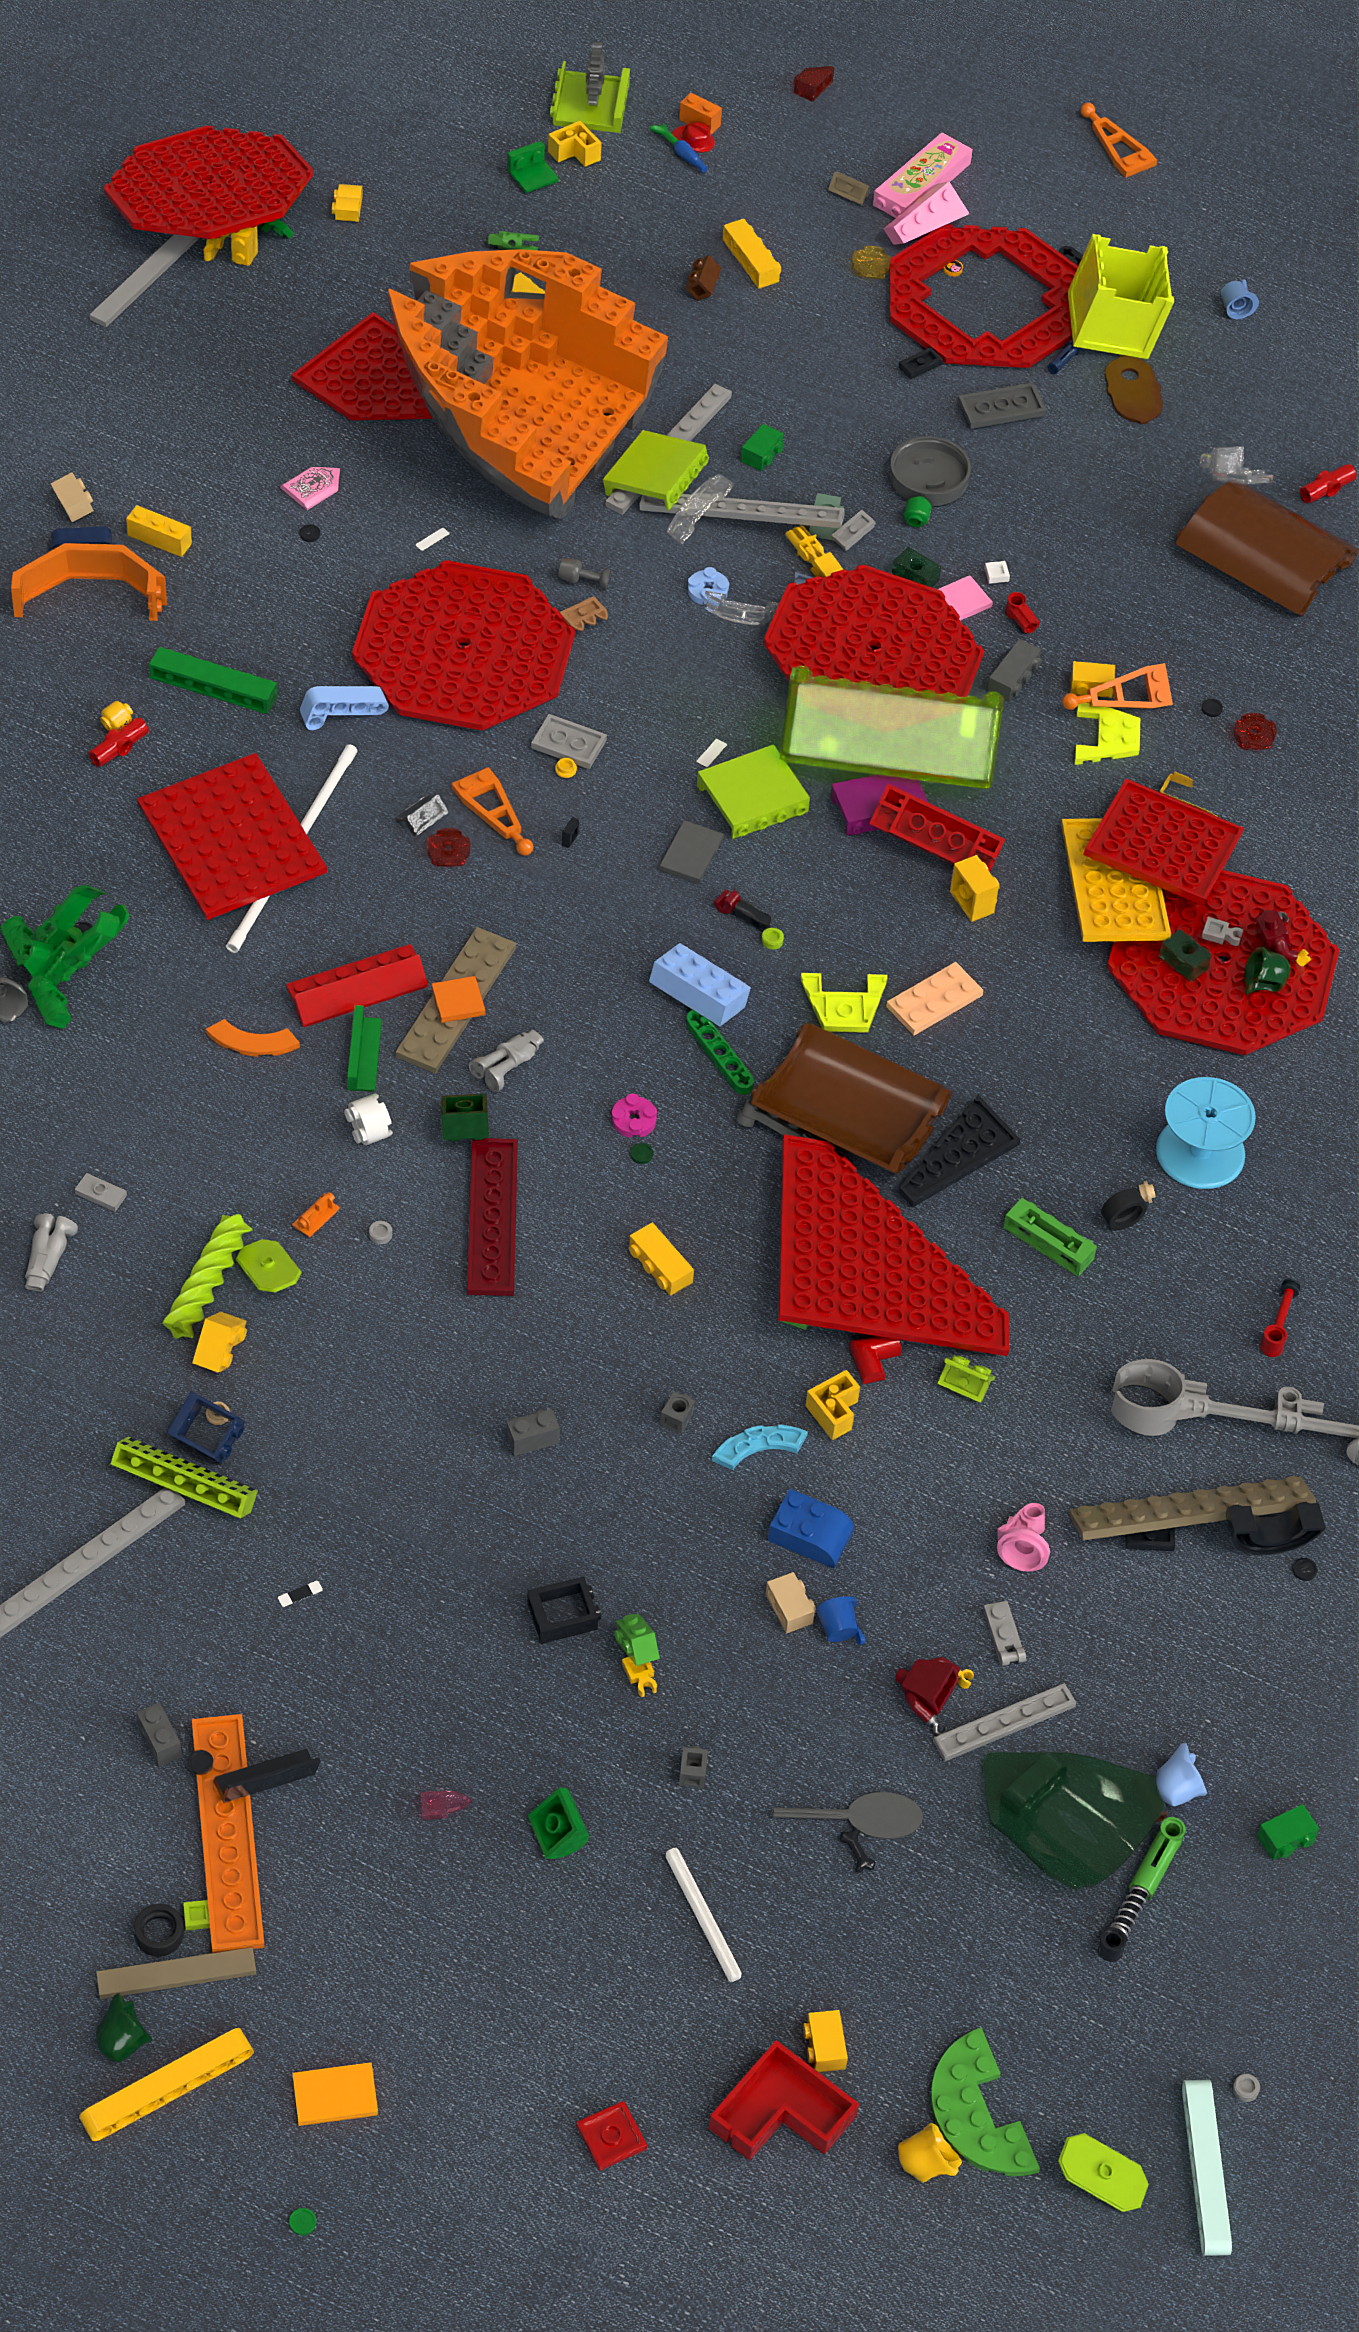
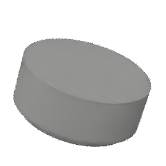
M385 1221L372 1223L369 1227L370 1240L376 1244L388 1243L392 1238L391 1225Z
M1250 2074L1239 2075L1233 2085L1234 2095L1243 2102L1255 2100L1260 2091L1259 2081Z

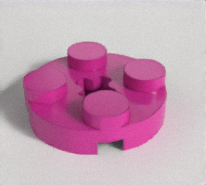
M637 1094L627 1095L626 1098L619 1100L612 1109L613 1127L619 1134L625 1137L633 1138V1135L646 1136L656 1126V1107L649 1100L639 1097ZM636 1114L638 1115L639 1119H630V1115Z

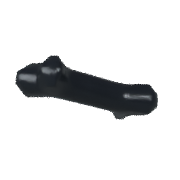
M854 1829L850 1833L843 1831L840 1834V1841L847 1843L856 1857L857 1866L855 1871L861 1873L865 1869L873 1870L876 1865L875 1860L865 1855L858 1842L860 1830Z

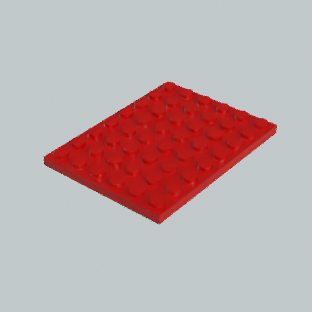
M256 753L137 798L140 809L206 920L328 873L326 864Z

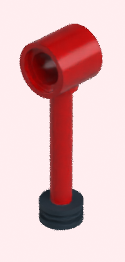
M1287 1278L1282 1282L1280 1291L1283 1294V1298L1275 1323L1265 1328L1260 1343V1349L1266 1356L1277 1357L1283 1352L1287 1339V1332L1283 1325L1293 1297L1298 1296L1301 1287L1300 1283L1295 1279Z

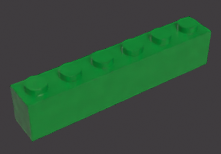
M159 647L149 663L150 679L267 715L277 699V682L178 653L171 649Z

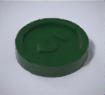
M646 1143L635 1144L630 1151L631 1159L638 1164L650 1162L653 1158L652 1147Z

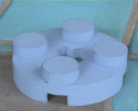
M712 567L698 571L688 579V595L698 604L703 605V602L710 603V606L718 605L728 596L729 582L723 574L716 572V569Z

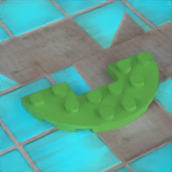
M982 2027L973 2030L955 2041L944 2053L937 2065L931 2089V2108L935 2123L944 2140L952 2149L966 2158L969 2164L981 2170L1005 2173V2176H1025L1039 2173V2165L1021 2122L1018 2121L999 2128L994 2126L978 2085L1000 2078L1001 2073Z

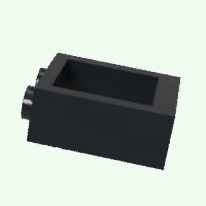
M584 1576L527 1590V1605L541 1644L598 1630V1620H601L600 1609L598 1605L594 1606L593 1589L591 1585H587ZM577 1593L581 1594L588 1615L553 1624L548 1623L542 1602Z

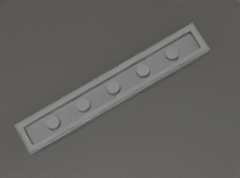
M1063 1683L933 1738V1743L945 1762L1076 1707V1701L1066 1684Z

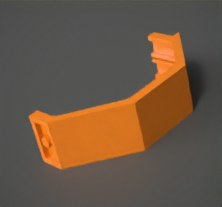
M64 543L13 572L11 592L14 617H23L24 604L27 601L68 579H108L127 582L148 598V609H150L149 621H158V612H162V605L167 606L165 576L124 545Z

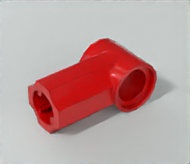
M1020 592L1009 594L1005 610L1006 615L1014 619L1024 633L1034 632L1039 627L1040 622L1026 604L1025 595Z

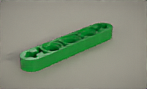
M690 1011L686 1018L688 1030L734 1091L741 1095L749 1094L753 1090L754 1078L713 1023L698 1012ZM710 1033L714 1038L707 1040L702 1035ZM723 1049L726 1053L724 1055H717L714 1053V1050ZM733 1064L737 1066V1069L730 1071L726 1069V1066Z

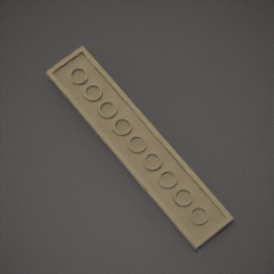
M1290 1476L1281 1480L1268 1479L1260 1483H1242L1239 1486L1232 1487L1220 1486L1217 1489H1198L1189 1493L1176 1492L1168 1496H1150L1147 1499H1127L1119 1503L1106 1502L1097 1506H1080L1076 1509H1070V1519L1082 1540L1227 1520L1226 1510L1228 1506L1232 1505L1251 1506L1253 1515L1257 1516L1289 1511L1295 1504L1301 1502L1316 1503V1498L1301 1477Z

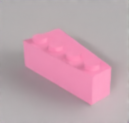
M950 182L938 183L888 224L884 231L893 245L902 244L966 216L969 212Z

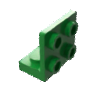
M542 141L507 152V171L525 193L551 185L559 180L558 176L544 160L545 145Z

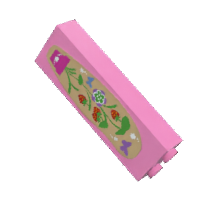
M944 133L939 134L874 191L873 206L897 218L938 183L951 182L971 164L973 149Z

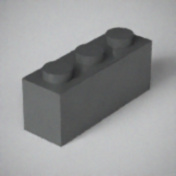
M1019 639L989 677L987 692L1010 702L1014 695L1018 696L1023 683H1027L1031 678L1033 670H1037L1041 665V649Z

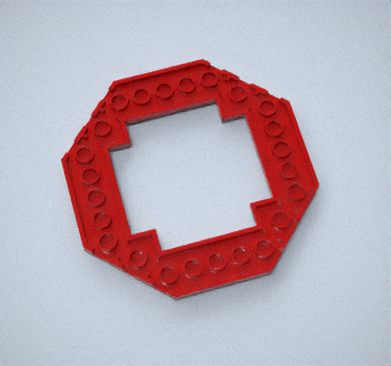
M946 224L890 258V322L924 348L928 349L931 347L946 364L1030 368L1073 339L1068 290L1078 266L1026 228H1018V231L1007 230V227L991 226V229H980V226L964 225V228L952 227V224ZM970 250L984 260L999 251L1050 289L1042 295L1041 301L1051 309L1003 341L999 340L989 331H986L976 339H972L922 301L929 297L932 291L922 281Z

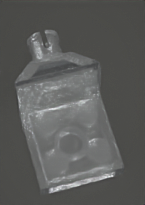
M1244 446L1214 447L1212 453H1203L1200 458L1201 467L1205 469L1210 468L1212 480L1240 484L1273 483V474H1265V470L1253 469L1252 472L1250 468L1243 467Z

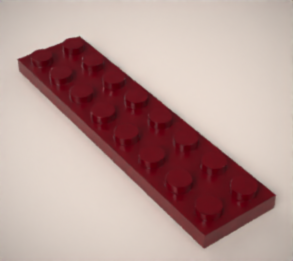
M484 1138L482 1140H472L467 1295L514 1296L518 1139Z

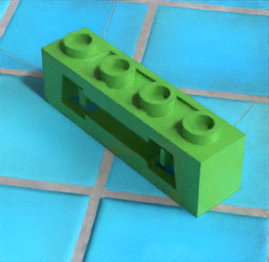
M1021 1198L1006 1214L1004 1229L1079 1277L1094 1260L1097 1246L1091 1240L1080 1236L1071 1227L1065 1226L1057 1221L1054 1216L1037 1208L1034 1203ZM1021 1227L1025 1229L1026 1232L1030 1233V1236H1028L1018 1228ZM1062 1254H1063L1066 1258H1069L1070 1260H1072V1261H1073V1264H1071V1263L1068 1262L1067 1260L1063 1259V1258L1061 1257Z

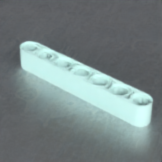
M1184 2080L1182 2095L1202 2255H1231L1232 2241L1211 2080Z

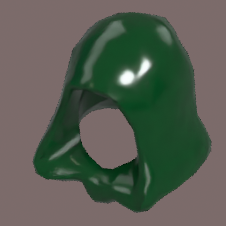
M1257 947L1250 954L1245 965V993L1250 994L1257 990L1280 991L1291 973L1288 960L1279 953L1268 951L1265 947Z
M120 1993L114 1995L104 2018L97 2026L96 2040L98 2049L104 2057L115 2062H121L131 2056L140 2046L150 2043L153 2039L138 2021L133 2001L125 2002Z

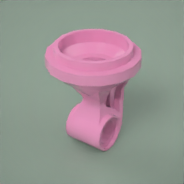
M1027 1504L1014 1517L1009 1516L1007 1524L998 1528V1554L1006 1564L1014 1569L1036 1571L1042 1569L1048 1562L1050 1555L1049 1545L1039 1535L1045 1530V1509L1041 1504Z

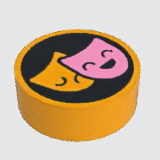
M954 260L946 265L943 271L948 276H959L962 273L963 265L961 262Z

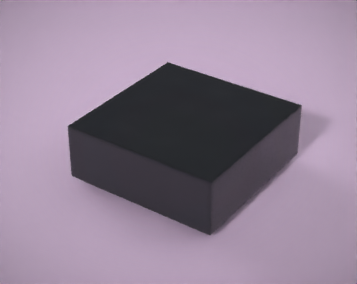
M572 817L562 831V846L569 848L579 835L578 819Z

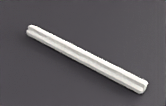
M677 1848L668 1850L666 1852V1859L726 1977L730 1982L740 1979L742 1972L681 1853Z

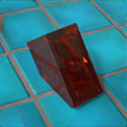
M834 67L805 68L794 78V93L813 102L833 83Z

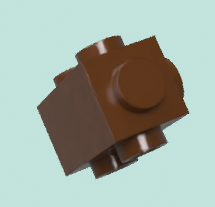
M707 255L694 261L692 271L687 278L688 281L685 289L697 301L708 298L713 294L714 286L719 279L721 267L713 258Z

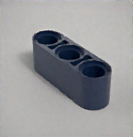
M102 526L56 529L51 533L52 550L64 543L112 544V532L109 528Z

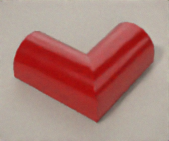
M872 1336L853 1340L849 1343V1348L862 1384L885 1380L886 1375L880 1360L901 1356L899 1339Z

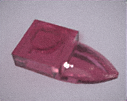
M455 1791L421 1792L422 1820L448 1818V1814L458 1812L470 1805L472 1799Z

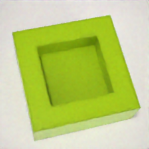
M208 1900L184 1902L186 1931L210 1928Z

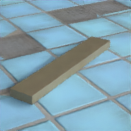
M253 1947L96 1972L100 1999L111 1998L117 1993L123 1996L256 1975Z

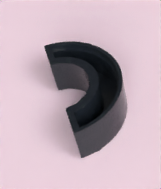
M1301 1502L1295 1504L1292 1509L1283 1514L1270 1517H1257L1253 1515L1251 1506L1232 1505L1228 1506L1226 1510V1518L1235 1547L1245 1553L1254 1555L1279 1554L1297 1549L1313 1541L1326 1528L1319 1503Z

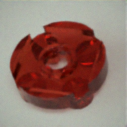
M1260 713L1244 714L1240 720L1236 721L1234 727V737L1239 742V747L1244 750L1270 749L1277 733L1275 723L1272 720L1268 721L1265 719V715Z
M455 828L437 830V834L431 835L427 841V854L431 859V863L435 866L444 867L463 866L471 851V843L467 835L465 837L461 834L462 831ZM447 845H451V848L453 849L448 850L445 848L447 847Z

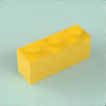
M138 505L126 518L127 535L180 557L192 545L191 526Z
M653 1222L630 1235L629 1251L631 1255L640 1260L645 1271L654 1276L662 1290L665 1289L671 1296L693 1283L694 1269Z

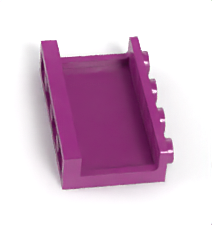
M913 767L832 784L830 799L833 804H838L846 823L845 832L847 836L879 830L870 826L869 822L887 784H891L928 802Z

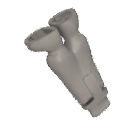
M46 1213L39 1214L35 1218L34 1225L38 1230L33 1235L31 1255L25 1275L27 1279L25 1288L42 1292L45 1285L49 1283L59 1259L65 1251L67 1245L66 1237L74 1236L78 1230L77 1224L72 1220L58 1216L55 1223L54 1216Z

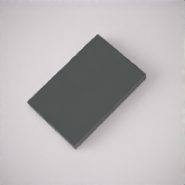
M684 820L660 864L659 871L700 884L724 839V834Z

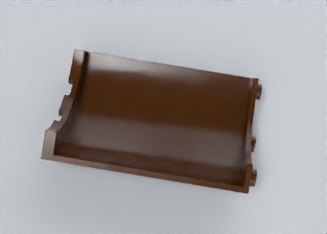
M1237 480L1225 483L1213 494L1205 497L1202 505L1186 527L1178 532L1175 543L1301 616H1304L1317 596L1318 591L1316 589L1321 583L1326 584L1335 575L1336 571L1334 570L1350 568L1359 553L1357 547Z
M805 1022L804 1025L800 1026L796 1035L797 1040L781 1066L775 1068L773 1075L768 1080L760 1083L759 1086L756 1085L753 1089L751 1104L889 1171L899 1173L905 1168L904 1163H911L934 1130V1127L931 1125L937 1116H942L953 1094V1090L812 1023Z

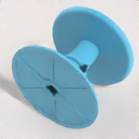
M1198 1077L1182 1082L1172 1090L1166 1101L1165 1115L1168 1125L1162 1130L1157 1139L1156 1154L1158 1161L1170 1177L1183 1185L1198 1189H1213L1224 1186L1233 1181L1243 1169L1245 1163L1243 1142L1249 1137L1255 1125L1256 1115L1254 1106L1249 1097L1239 1087L1228 1081L1213 1077Z

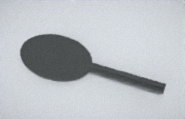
M875 1792L863 1795L853 1801L848 1810L773 1808V1818L848 1820L854 1829L860 1830V1833L877 1839H898L908 1836L920 1827L923 1820L922 1810L913 1800L890 1792Z

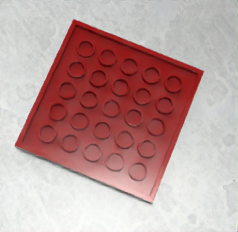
M1125 779L1087 844L1083 855L1204 906L1236 847L1244 828L1134 781Z

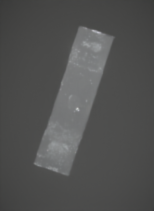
M717 474L704 482L679 509L666 531L667 535L683 544L695 530L694 524L717 498L722 500L735 484L721 474Z
M711 591L705 592L704 608L712 614L729 621L749 625H770L779 603L767 601L766 607L726 600V594Z

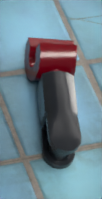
M725 889L714 901L718 911L723 914H729L734 910L735 915L750 923L760 932L770 928V915L741 900L735 890L730 893Z

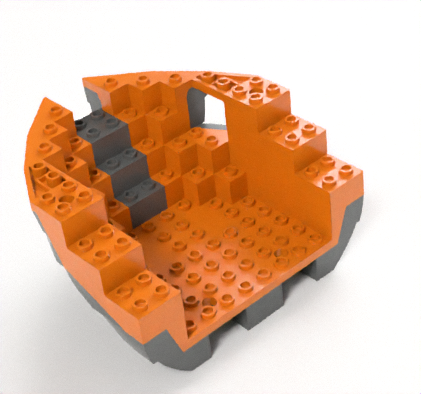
M522 249L474 251L410 263V282L413 283L416 300L389 288L388 304L407 370L433 420L466 462L492 484L519 502L544 515L559 519L565 518L575 504L576 488L586 476L593 480L613 456L616 436L623 427L633 430L642 418L663 369L668 336L634 321L635 302L600 287L602 268L567 252ZM516 269L546 282L545 294L511 292Z

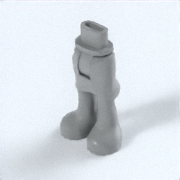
M533 1029L528 1033L523 1032L516 1035L506 1043L498 1045L496 1051L470 1061V1072L477 1079L485 1077L488 1088L497 1093L504 1087V1075L521 1063L530 1060L539 1049V1045L544 1042V1039ZM504 1057L506 1058L505 1061H503V1062H501L500 1064H498V1065L492 1067L495 1063H497L498 1061H500V1060L503 1059Z

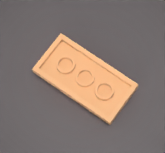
M954 962L887 1001L886 1007L913 1035H916L983 996L984 990L957 962Z

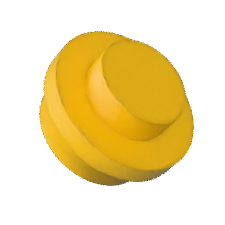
M562 758L556 764L555 771L560 777L570 778L576 774L577 766L572 759Z

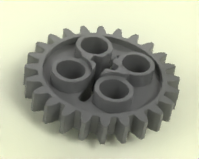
M593 42L592 52L589 54V61L587 63L586 94H589V105L598 106L599 95H601L602 85L604 84L605 54L602 53V42Z

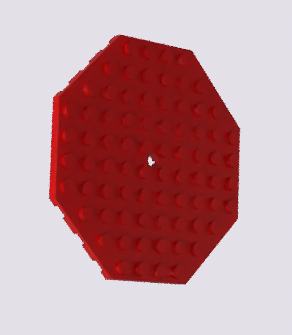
M206 125L135 146L132 156H128L124 160L121 170H117L111 177L112 181L110 184L106 183L103 188L105 196L133 229L217 239L229 233H237L240 230L249 227L253 228L259 224L273 222L284 217L312 178L313 168L281 134H274L273 137L264 136V132L249 131L246 134L239 133V129L224 128L221 131L214 130V126Z
M445 560L434 569L430 570L427 568L415 573L413 578L406 581L401 579L390 584L389 588L383 591L378 589L371 592L352 650V658L372 683L382 689L386 700L399 715L483 731L558 697L576 631L572 626H568L562 614L548 603V598L539 588H535L528 575ZM468 643L469 645L464 646V648H462V645L460 644Z
M864 564L856 566L855 570L847 571L844 569L833 572L828 577L822 578L817 576L806 579L805 583L796 584L794 582L788 584L763 641V645L805 706L884 733L962 712L985 652L981 645L978 646L976 644L974 635L966 625L963 626L959 620L960 616L954 607L948 605L945 600L946 596L942 591ZM870 646H875L878 649H874V651H872V648Z
M1223 870L1204 906L1162 889L1171 931L1170 940L1114 941L1107 969L1157 1034L1247 1055L1323 1020L1340 949L1335 943L1332 944L1329 941L1327 933L1319 923H1315L1309 916L1310 912L1302 902L1294 898L1292 895L1293 891L1288 885ZM1265 910H1277L1278 913L1284 912L1287 914L1289 921L1286 923L1283 917L1282 921L1288 931L1292 950L1297 951V953L1303 949L1309 953L1307 956L1311 960L1303 967L1296 961L1288 960L1291 973L1280 991L1257 990L1246 994L1244 978L1247 959L1257 947H1264L1256 931V917ZM1208 917L1228 922V928L1238 927L1243 929L1242 937H1238L1240 938L1239 946L1231 945L1227 940H1224L1223 944L1202 939ZM1218 957H1226L1228 961L1221 963L1222 961Z

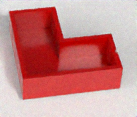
M775 2040L710 2115L708 2129L726 2143L731 2139V2146L749 2161L782 2123L825 2155L857 2117L859 2103Z

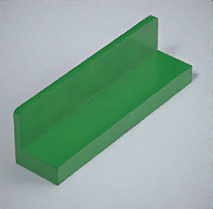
M355 1005L348 1067V1091L374 1092L382 1019L364 1017L363 1005Z

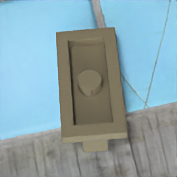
M838 171L834 172L828 189L861 205L870 191L867 184Z

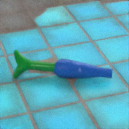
M666 123L650 127V130L654 133L664 136L674 146L675 153L682 159L697 167L702 173L708 170V167L686 141L678 140L668 131Z

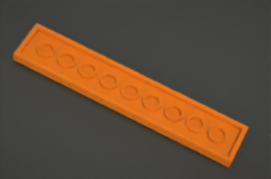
M242 1714L192 1719L194 1751H208L212 1755L214 1763L210 1772L204 1775H197L212 1953L253 1947V1949L265 1948L250 1795L223 1803L213 1782L216 1776L247 1767Z

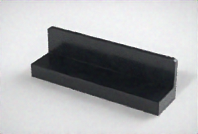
M304 1749L216 1776L213 1782L222 1802L225 1803L315 1775L321 1760L319 1757L312 1759L308 1750Z

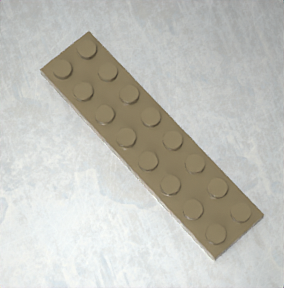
M476 927L441 982L475 976L483 1000L515 951L516 942ZM432 995L396 1050V1058L436 1074L471 1018L441 1023L435 998Z

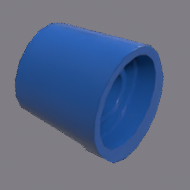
M855 1597L832 1598L821 1603L816 1608V1613L829 1642H841L855 1636L858 1645L865 1643V1636L857 1626L854 1608L858 1602Z

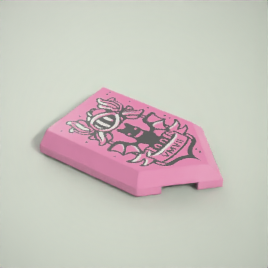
M310 467L282 484L280 488L302 507L309 510L338 491L340 468Z

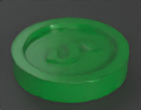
M307 2208L295 2210L289 2219L291 2230L300 2236L312 2233L316 2227L315 2214Z

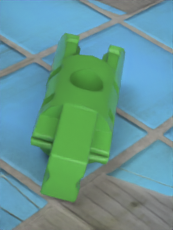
M499 231V234H489L488 244L498 245V249L538 251V247L523 244L524 240L538 241L539 235Z

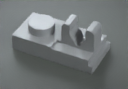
M861 510L834 532L832 539L847 551L866 533L871 531L875 527L876 522Z

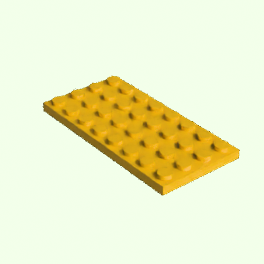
M1103 818L1062 819L1061 828L1082 941L1170 940L1171 931L1162 888L1083 855L1087 844Z

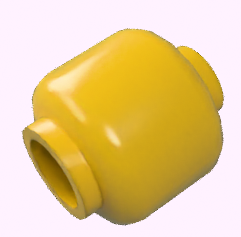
M114 701L102 710L100 721L107 731L114 728L120 730L132 721L131 715L133 711L127 703L122 704L119 701Z

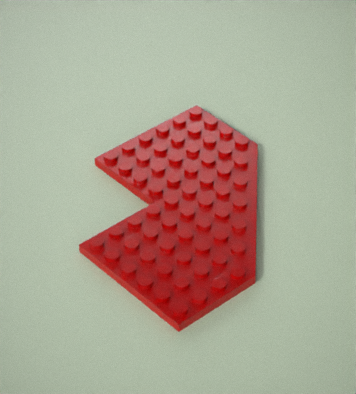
M374 312L291 374L292 381L349 420L433 419L407 370L395 326Z

